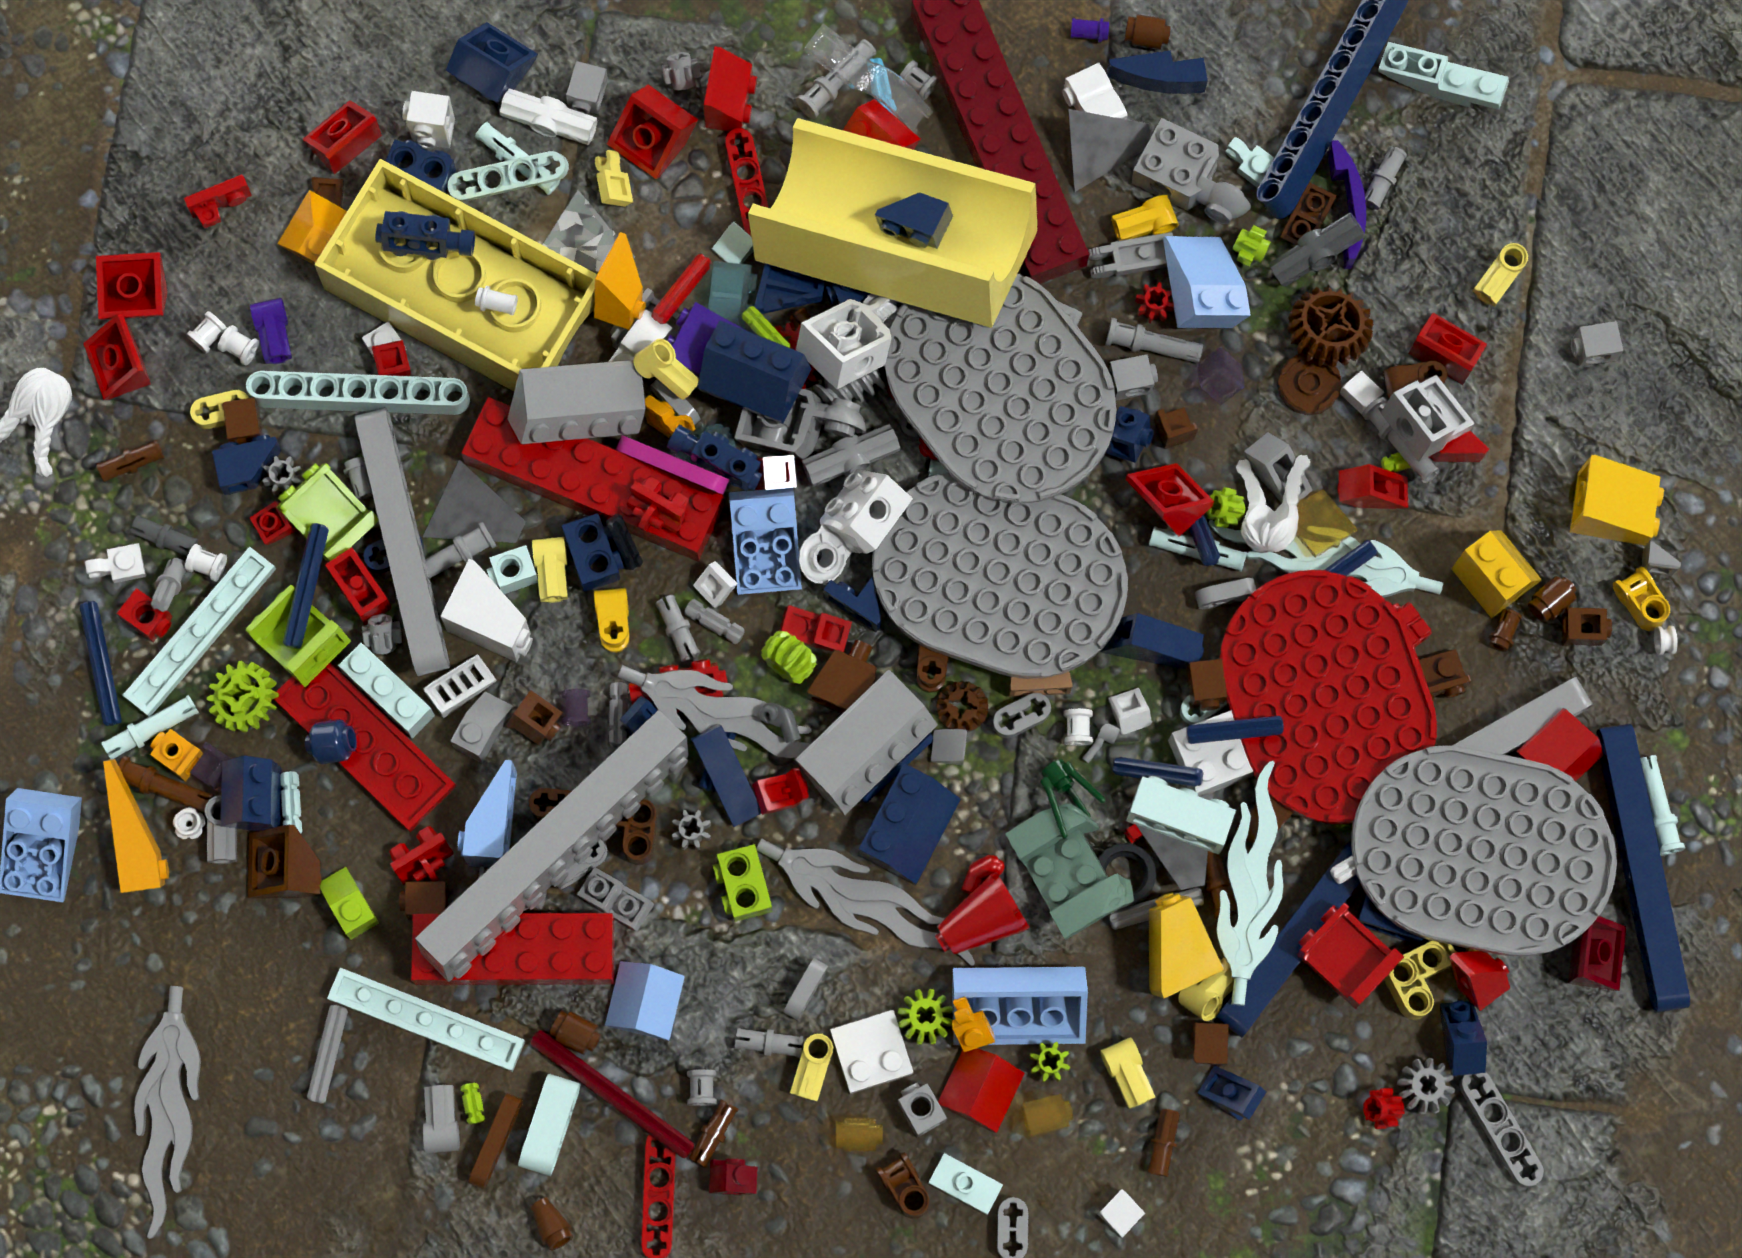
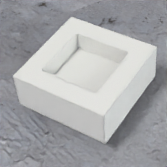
M389 321L362 337L372 356V346L401 340Z
M714 561L707 566L693 586L716 608L725 601L738 583Z

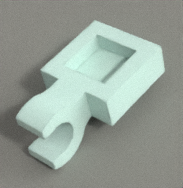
M1234 137L1227 146L1228 148L1225 153L1241 164L1237 173L1258 188L1274 157L1258 145L1251 152L1242 140Z

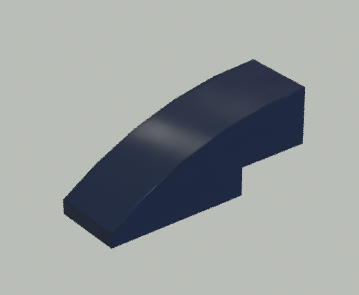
M1171 50L1109 59L1107 75L1111 79L1139 89L1160 93H1203L1208 82L1204 58L1173 62Z

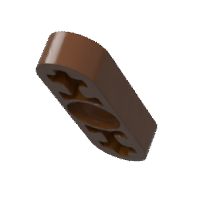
M509 1093L505 1095L472 1169L468 1181L469 1184L481 1189H485L488 1185L519 1114L523 1099Z

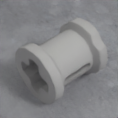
M912 60L900 74L897 83L901 86L905 84L918 94V98L921 101H924L935 89L939 78L929 76L917 67L918 63Z
M701 1069L687 1071V1077L690 1078V1098L687 1099V1105H717V1099L713 1097V1078L716 1077V1070Z

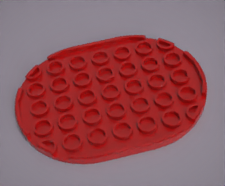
M1327 570L1297 571L1277 577L1255 590L1236 610L1224 634L1219 658L1222 659L1227 691L1226 702L1229 711L1232 712L1234 720L1281 716L1284 724V731L1280 735L1241 739L1245 754L1253 769L1254 777L1258 781V777L1264 767L1270 761H1274L1275 764L1268 779L1267 789L1269 795L1279 804L1295 814L1314 821L1330 824L1353 823L1357 808L1366 790L1385 768L1405 755L1429 747H1435L1437 738L1435 707L1404 621L1393 605L1368 584L1352 576L1348 577Z

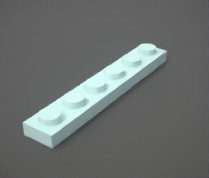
M249 547L132 683L123 696L150 717L276 570L275 566Z
M343 968L339 969L327 997L330 1001L511 1072L515 1068L525 1043L524 1039Z

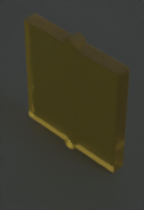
M1324 489L1306 500L1300 499L1299 504L1296 505L1299 516L1296 536L1315 558L1333 547L1338 548L1342 541L1357 533L1358 529Z

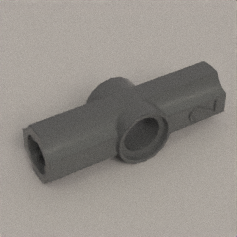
M1348 213L1323 230L1315 229L1304 234L1298 240L1297 246L1271 261L1270 268L1280 284L1286 287L1310 271H1319L1333 264L1337 259V254L1365 238L1364 232L1355 217Z

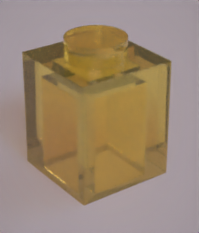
M1062 1094L1025 1102L1021 1105L1029 1139L1067 1130L1070 1127L1069 1121L1073 1120L1069 1100L1063 1101Z

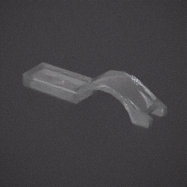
M824 23L803 49V51L850 88L866 92L878 99L915 134L919 131L916 126L924 116L929 118L933 113L912 86L902 77L878 63H873Z

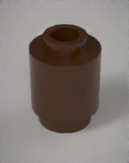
M1139 14L1136 17L1128 16L1124 41L1132 42L1131 45L1161 50L1162 44L1168 45L1171 26L1165 25L1166 19Z
M1554 576L1532 595V600L1528 603V607L1532 614L1541 622L1545 623L1549 619L1554 620L1576 601V587L1568 578L1563 577L1561 579L1558 576Z
M561 1010L550 1030V1034L556 1037L555 1041L582 1055L587 1050L593 1052L602 1034L597 1032L599 1025L572 1011L566 1013Z

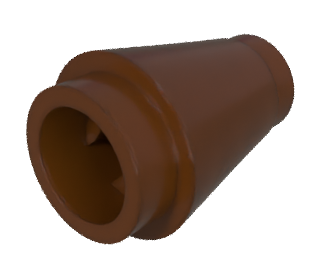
M547 1197L538 1200L530 1207L542 1244L547 1245L549 1250H556L573 1239L571 1233L572 1226Z

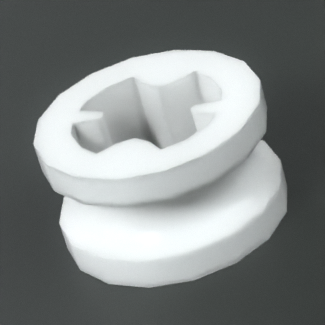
M1673 625L1668 626L1667 629H1663L1661 626L1655 628L1654 645L1657 655H1663L1665 651H1668L1669 654L1676 653L1677 633Z

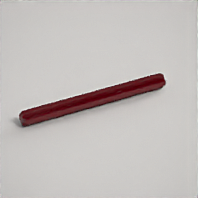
M538 1030L530 1041L533 1048L681 1158L685 1159L694 1149V1143L544 1031Z

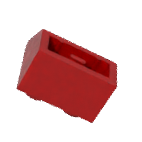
M876 99L857 107L843 128V131L912 150L915 149L921 140Z

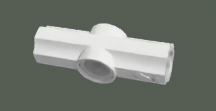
M510 88L505 92L500 109V116L529 125L531 129L547 137L559 135L589 145L592 141L598 122L596 117L569 109L563 102L553 97L543 96L540 99Z

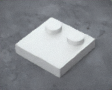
M894 1010L830 1029L850 1094L913 1074Z

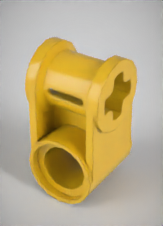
M1638 567L1635 569V574L1623 581L1617 580L1613 582V590L1616 596L1626 606L1641 629L1654 631L1657 626H1662L1670 614V605L1656 586L1650 573L1644 567ZM1646 608L1656 609L1659 613V618L1653 619L1649 617L1646 613Z
M626 588L594 591V601L601 644L609 652H621L629 643L627 617L629 616ZM611 630H617V639H611Z

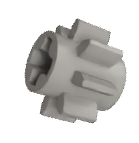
M686 52L668 56V65L661 66L665 84L672 83L674 90L692 88L696 85L695 78L701 77L697 58L691 59L690 54Z
M275 456L274 463L271 466L263 467L265 472L269 474V477L263 479V483L265 486L274 485L272 488L274 496H277L280 491L284 492L291 485L295 488V486L298 487L301 484V481L296 476L301 475L303 471L300 466L292 468L293 459L290 456L286 461L279 460ZM287 472L289 477H282L279 481L277 478L278 474L283 476Z
M379 614L372 616L368 619V625L362 626L363 643L366 647L371 646L373 653H391L396 649V643H402L400 622H393L390 615Z
M683 810L684 818L681 821H672L673 825L679 828L678 832L672 834L673 840L682 839L683 850L688 845H695V848L700 850L699 842L702 839L708 841L711 839V836L704 832V829L711 826L710 820L701 821L700 810L696 812L695 816L688 815V812ZM692 824H697V831L699 833H692L690 837L687 836L684 827L690 828Z

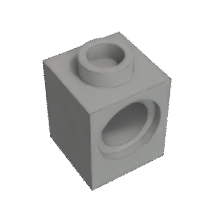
M576 61L566 93L568 107L584 114H589L590 112L598 114L608 82L607 69Z
M1617 321L1579 327L1571 339V350L1573 356L1578 357L1580 366L1617 361L1623 352Z
M1148 354L1111 361L1108 371L1114 385L1116 401L1152 394L1154 383L1158 382V374L1155 364L1149 363Z
M917 1082L901 1091L903 1097L898 1099V1105L917 1138L946 1122L947 1117L928 1083L920 1087ZM917 1099H923L928 1102L930 1112L925 1116H917L912 1112L911 1104Z

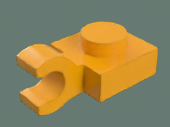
M651 395L645 398L646 410L644 414L647 423L668 438L674 433L679 424L691 431L696 430L691 417L687 415L675 416L673 408L666 401L660 402Z
M966 997L953 1000L957 1011L954 1012L956 1019L952 1020V1029L963 1051L967 1052L995 1043L994 1032L983 1010L973 1013Z

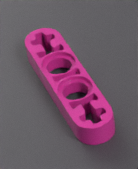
M621 435L616 447L617 451L721 494H724L729 479L623 435Z

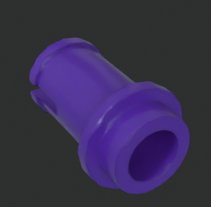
M1072 18L1071 38L1098 40V43H1101L1102 40L1108 41L1109 22L1103 21L1104 18H1100V21Z

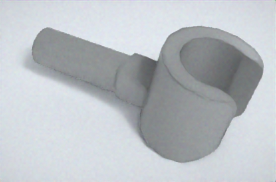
M1111 724L1103 725L1094 744L1082 759L1089 763L1102 747L1104 741L1114 745L1120 729Z

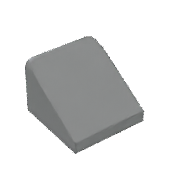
M1649 541L1643 549L1642 567L1649 573L1672 576L1681 567V562L1652 541Z
M934 730L931 762L963 766L967 730Z

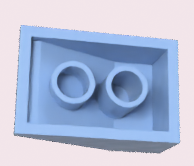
M1165 236L1163 238L1177 328H1233L1251 316L1246 285L1221 237Z
M512 760L504 761L466 821L465 831H459L458 851H461V857H464L468 866L490 868L510 850L517 771Z

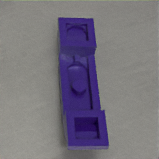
M1333 140L1327 150L1331 181L1344 180L1348 212L1355 217L1365 234L1366 200L1360 175L1346 149L1338 140ZM1363 239L1342 251L1345 269L1352 268Z

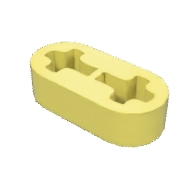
M240 390L202 397L192 404L190 414L195 424L202 429L225 426L223 403L249 397ZM203 407H208L210 411H216L209 414L210 419L208 420L198 416L203 413Z

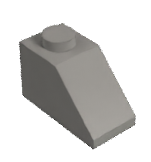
M1267 432L1246 449L1244 453L1251 463L1255 474L1282 503L1287 476L1294 466L1296 457L1289 444ZM1305 474L1301 476L1302 485L1300 486L1301 493L1298 495L1299 502L1313 491Z
M485 691L466 712L450 741L453 748L483 764L514 706Z

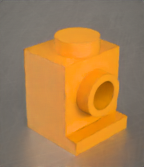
M169 729L166 734L160 732L150 745L153 749L150 755L154 760L185 782L205 757L199 748L172 729ZM173 746H178V753L174 756H169L168 752Z

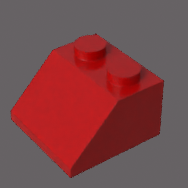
M714 46L704 100L705 128L730 132L736 128H743L744 123L750 124L752 105L748 104L749 94L755 95L758 76L753 75L751 63L717 46Z
M648 84L631 94L607 145L650 176L658 179L686 145L698 119Z

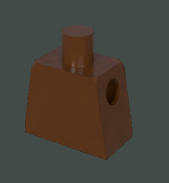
M855 640L849 655L835 650L809 687L807 699L843 714L875 682L877 667L867 663L873 647L863 641Z

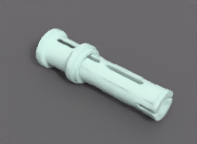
M1651 755L1649 756L1650 759H1647V756L1640 759L1660 855H1670L1683 851L1685 845L1680 842L1676 827L1678 818L1675 814H1671L1657 763V756Z

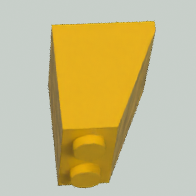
M1591 455L1578 471L1570 533L1645 546L1653 537L1657 536L1660 519L1655 518L1656 508L1661 506L1664 495V488L1659 487L1661 477L1601 456Z
M1502 530L1486 533L1465 549L1452 567V571L1491 619L1542 581Z
M1173 892L1155 900L1157 905L1149 908V989L1152 995L1166 998L1224 969L1192 898L1181 896L1179 893L1173 894Z

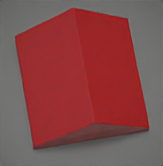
M349 100L302 140L335 175L380 138L382 134L376 117Z
M160 252L96 256L99 320L112 319L116 314H123L125 318L164 316L168 291Z
M1432 313L1408 354L1422 362H1440L1445 366L1447 376L1463 385L1487 343L1437 314Z
M116 314L83 343L103 400H110L151 385L133 332L123 314Z
M1177 463L1127 474L1125 479L1178 537L1203 516L1214 503L1213 499Z
M1565 708L1559 711L1516 751L1522 759L1554 767L1571 776L1575 782L1603 757L1599 738Z
M978 1048L967 1052L962 1050L938 1103L941 1107L997 1134L1025 1073L996 1054Z

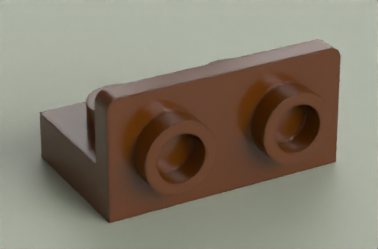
M1456 649L1419 660L1433 702H1435L1434 697L1446 694L1447 698H1452L1465 693L1464 688H1467L1472 682L1470 675L1465 676Z

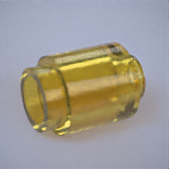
M844 1118V1121H836V1148H844V1152L876 1151V1145H883V1124H876V1118Z

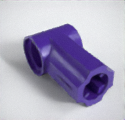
M282 298L250 304L256 332L259 333L265 363H285L292 358L286 330L288 320Z

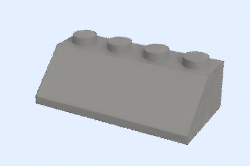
M633 360L520 369L508 421L521 444L639 434L646 410L642 376L637 372Z
M887 670L795 760L822 797L846 815L938 724L924 704L890 670Z

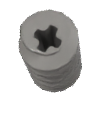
M879 369L839 389H836L826 379L823 381L824 387L819 384L813 386L814 394L821 399L823 404L827 405L832 404L833 398L852 402V398L855 397L862 403L864 402L862 394L864 390L871 396L875 395L874 384L878 385L881 389H885L884 380Z

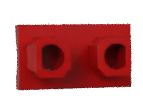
M648 476L641 484L635 481L630 488L631 494L626 505L634 509L632 514L641 519L638 528L646 531L650 525L659 530L665 527L676 534L681 528L688 498L679 492H673L667 500L659 495L662 490V484L651 476Z
M427 826L416 835L421 844L418 847L409 851L405 843H400L390 849L389 852L393 861L390 865L403 885L414 878L419 882L428 875L432 882L439 880L435 871L445 866L443 860L454 854L441 832L437 834L430 826Z

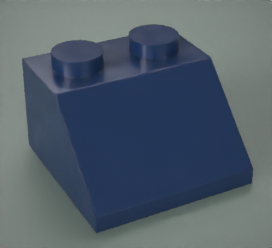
M486 22L457 40L446 71L454 75L457 81L478 90L484 98L499 102L503 99L505 92L509 88L514 90L535 62L538 54Z
M244 755L222 762L221 827L261 831L281 826L280 775L282 768L272 759Z

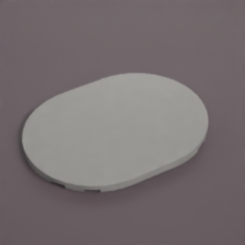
M1017 274L992 328L906 303L902 304L890 328L891 343L885 364L888 385L894 401L904 417L953 478L969 490L986 498L1006 503L1021 504L1045 501L1057 497L1080 484L1091 474L1106 453L1113 435L1117 409L1114 385L1110 373L1098 352L1058 301L1044 287L1027 276L1024 277Z
M949 473L937 474L926 478L906 492L913 500L878 548L873 551L872 571L877 595L889 618L906 636L934 652L1010 677L1023 679L1047 678L1064 674L1085 664L1102 650L1113 636L1122 618L1127 599L1128 576L1121 548L1113 533L1086 506L1064 495L1034 503L1018 504L996 501L969 490Z
M1429 747L1405 755L1393 762L1375 778L1366 790L1357 808L1352 827L1351 848L1357 876L1369 899L1386 918L1405 931L1421 938L1498 955L1515 957L1540 955L1559 949L1575 940L1602 913L1609 900L1616 876L1615 841L1605 819L1604 812L1594 797L1588 794L1571 776L1543 763L1468 747Z

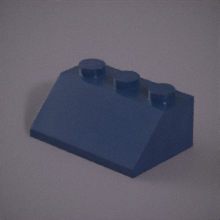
M719 320L704 350L698 389L783 424L811 371V367L803 353Z
M904 763L858 849V856L917 885L961 799L934 778Z

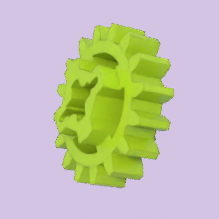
M238 661L237 669L228 664L226 665L227 674L223 675L219 672L216 674L220 680L218 684L209 685L215 691L214 695L207 697L209 702L215 704L209 709V712L217 716L215 720L217 723L233 732L238 728L243 733H247L249 725L259 729V720L261 718L265 721L270 720L267 715L268 709L276 710L277 708L271 703L272 699L279 697V693L271 689L277 683L269 677V671L260 668L254 662H250L248 665L243 661ZM252 678L257 680L260 687H255V682L252 681ZM226 706L231 707V712L234 713V716L230 715Z

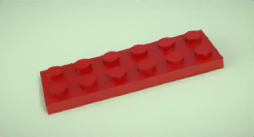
M331 663L306 687L292 676L276 691L279 693V697L273 700L308 734L315 723L341 719L348 726L353 727L357 740L356 750L352 751L348 760L338 763L409 832L456 787V784Z

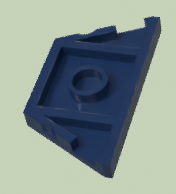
M765 263L754 307L761 314L821 302L827 281Z

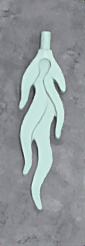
M1209 521V526L1220 537L1233 543L1246 544L1241 535V530L1215 526V521ZM1308 527L1306 530L1307 535L1330 540L1334 543L1320 544L1295 536L1291 544L1284 549L1295 557L1294 559H1288L1273 552L1259 553L1255 551H1249L1246 558L1260 559L1286 574L1305 570H1325L1359 546L1360 543L1355 538L1341 531ZM1371 540V542L1376 547L1378 557L1374 556L1347 575L1348 577L1352 576L1366 581L1364 583L1371 586L1383 598L1401 592H1414L1415 588L1440 595L1443 587V582L1419 576V572L1412 569L1394 550L1375 540Z
M1270 761L1264 767L1258 777L1255 788L1259 827L1254 845L1250 852L1247 853L1245 842L1249 831L1251 815L1247 804L1242 802L1240 805L1242 819L1228 853V875L1238 911V921L1234 928L1230 922V902L1227 893L1222 890L1219 894L1220 913L1217 923V937L1223 955L1230 966L1232 978H1234L1231 1004L1237 1006L1245 1005L1247 980H1250L1253 971L1268 955L1278 934V926L1273 925L1265 937L1259 939L1261 931L1276 912L1283 893L1281 860H1277L1275 864L1274 886L1270 891L1266 876L1269 853L1278 829L1276 815L1267 789L1268 779L1275 764L1274 761Z

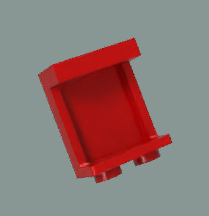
M1344 903L1339 909L1333 905L1320 920L1325 924L1317 932L1310 929L1298 942L1302 948L1297 956L1356 1010L1402 961L1404 956L1396 948L1391 951L1348 911L1349 906Z

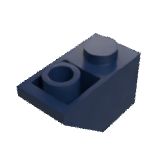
M919 192L877 209L875 217L883 233L891 237H898V235L906 237L910 242L922 248H926L928 245L938 249L953 214L948 202Z
M261 435L252 438L249 443L239 445L237 442H230L221 445L220 449L212 451L219 486L224 495L252 490L258 487L266 475L263 467L271 466L274 463V457H278L281 452L276 437L270 438L269 435Z
M1470 1001L1441 1003L1440 1015L1445 1054L1452 1075L1486 1073L1487 1040L1475 1006Z

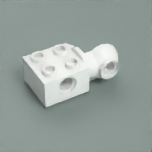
M870 294L863 303L849 299L802 322L796 350L803 353L807 361L836 389H839L886 364L891 343L890 328L903 303Z
M857 469L846 478L844 487L838 496L827 504L825 513L820 519L821 527L819 530L811 534L803 542L798 557L801 571L807 579L814 583L826 584L830 580L834 581L842 573L846 560L852 552L868 554L878 548L913 498L888 475ZM821 550L822 558L819 562H817L818 552Z

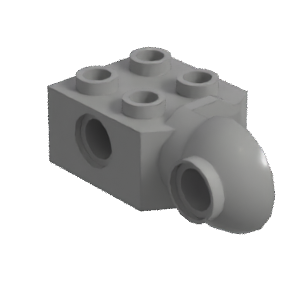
M1161 118L1133 170L1132 184L1156 196L1168 195L1172 204L1187 211L1201 203L1206 206L1204 211L1207 216L1222 224H1229L1231 219L1243 216L1251 208L1249 201L1244 197V193L1240 189L1227 182L1216 183L1212 181L1219 158L1218 144Z
M801 389L783 424L743 408L735 439L745 447L780 455H794V458L804 460L813 452L822 425H825L824 430L829 433L852 438L854 433H866V425L862 415L859 413L861 407L859 404L839 398H833L831 405L823 404L821 399L812 391Z

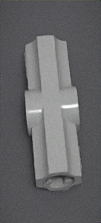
M888 424L859 437L857 435H854L852 438L845 437L834 443L832 448L802 460V465L809 483L812 487H815L841 475L849 476L857 469L865 470L871 465L870 463L899 452L901 447L894 429Z

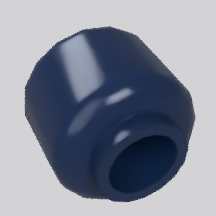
M341 719L315 723L311 727L309 735L305 738L307 753L313 755L319 764L346 761L351 756L352 751L356 750L357 746L353 727L348 726Z

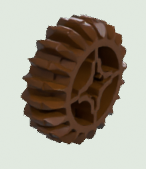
M1329 285L1324 288L1323 292L1317 286L1312 290L1311 294L1305 292L1300 300L1297 299L1295 301L1293 310L1290 311L1288 317V333L1292 334L1290 338L1291 344L1298 345V354L1306 352L1308 354L1307 361L1313 358L1318 359L1319 367L1325 361L1329 362L1332 369L1337 365L1338 361L1345 367L1350 359L1353 361L1359 359L1360 354L1366 352L1369 345L1368 342L1373 337L1372 328L1374 325L1373 320L1369 318L1370 309L1363 308V299L1355 301L1353 299V292L1348 295L1343 294L1342 286L1336 292L1332 291Z

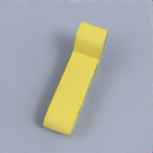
M1431 941L1404 954V958L1397 966H1402L1408 971V980L1405 982L1397 980L1393 971L1384 979L1404 1017L1410 1020H1418L1432 1010L1434 999L1425 979L1452 966L1449 956L1457 951L1453 949L1451 944ZM1466 948V951H1465V952H1468V951H1479V950H1474V949ZM1424 952H1431L1437 957L1436 967H1429L1423 962ZM1416 995L1423 1000L1424 1009L1422 1011H1415L1410 1007V996Z

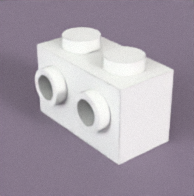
M412 91L410 102L405 101L402 115L403 120H406V131L410 132L412 141L418 143L424 149H434L435 146L450 148L455 123L450 97Z

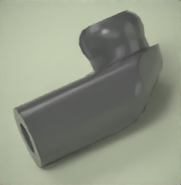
M767 703L761 708V720L765 723L781 727L785 743L801 739L794 714L790 709L777 703Z

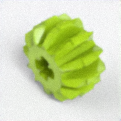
M777 631L773 636H770L761 650L762 658L767 662V666L771 667L775 673H778L790 683L801 684L805 678L807 679L811 675L813 668L817 665L816 656L811 652V649L806 647L804 642H801L795 636L785 631Z
M920 989L915 990L916 1002L909 996L904 998L905 1004L910 1009H898L899 1015L908 1017L898 1022L899 1028L911 1027L905 1034L906 1039L912 1038L915 1033L919 1034L917 1045H922L924 1036L927 1035L930 1044H936L935 1032L942 1038H946L948 1034L941 1025L952 1026V1019L943 1017L953 1012L952 1006L940 1007L946 1000L944 995H941L936 1001L932 1000L934 996L933 989H929L927 999H923ZM919 1011L923 1013L931 1011L933 1013L931 1020H934V1022L930 1024L928 1021H925L921 1024L918 1021L920 1014L917 1013Z

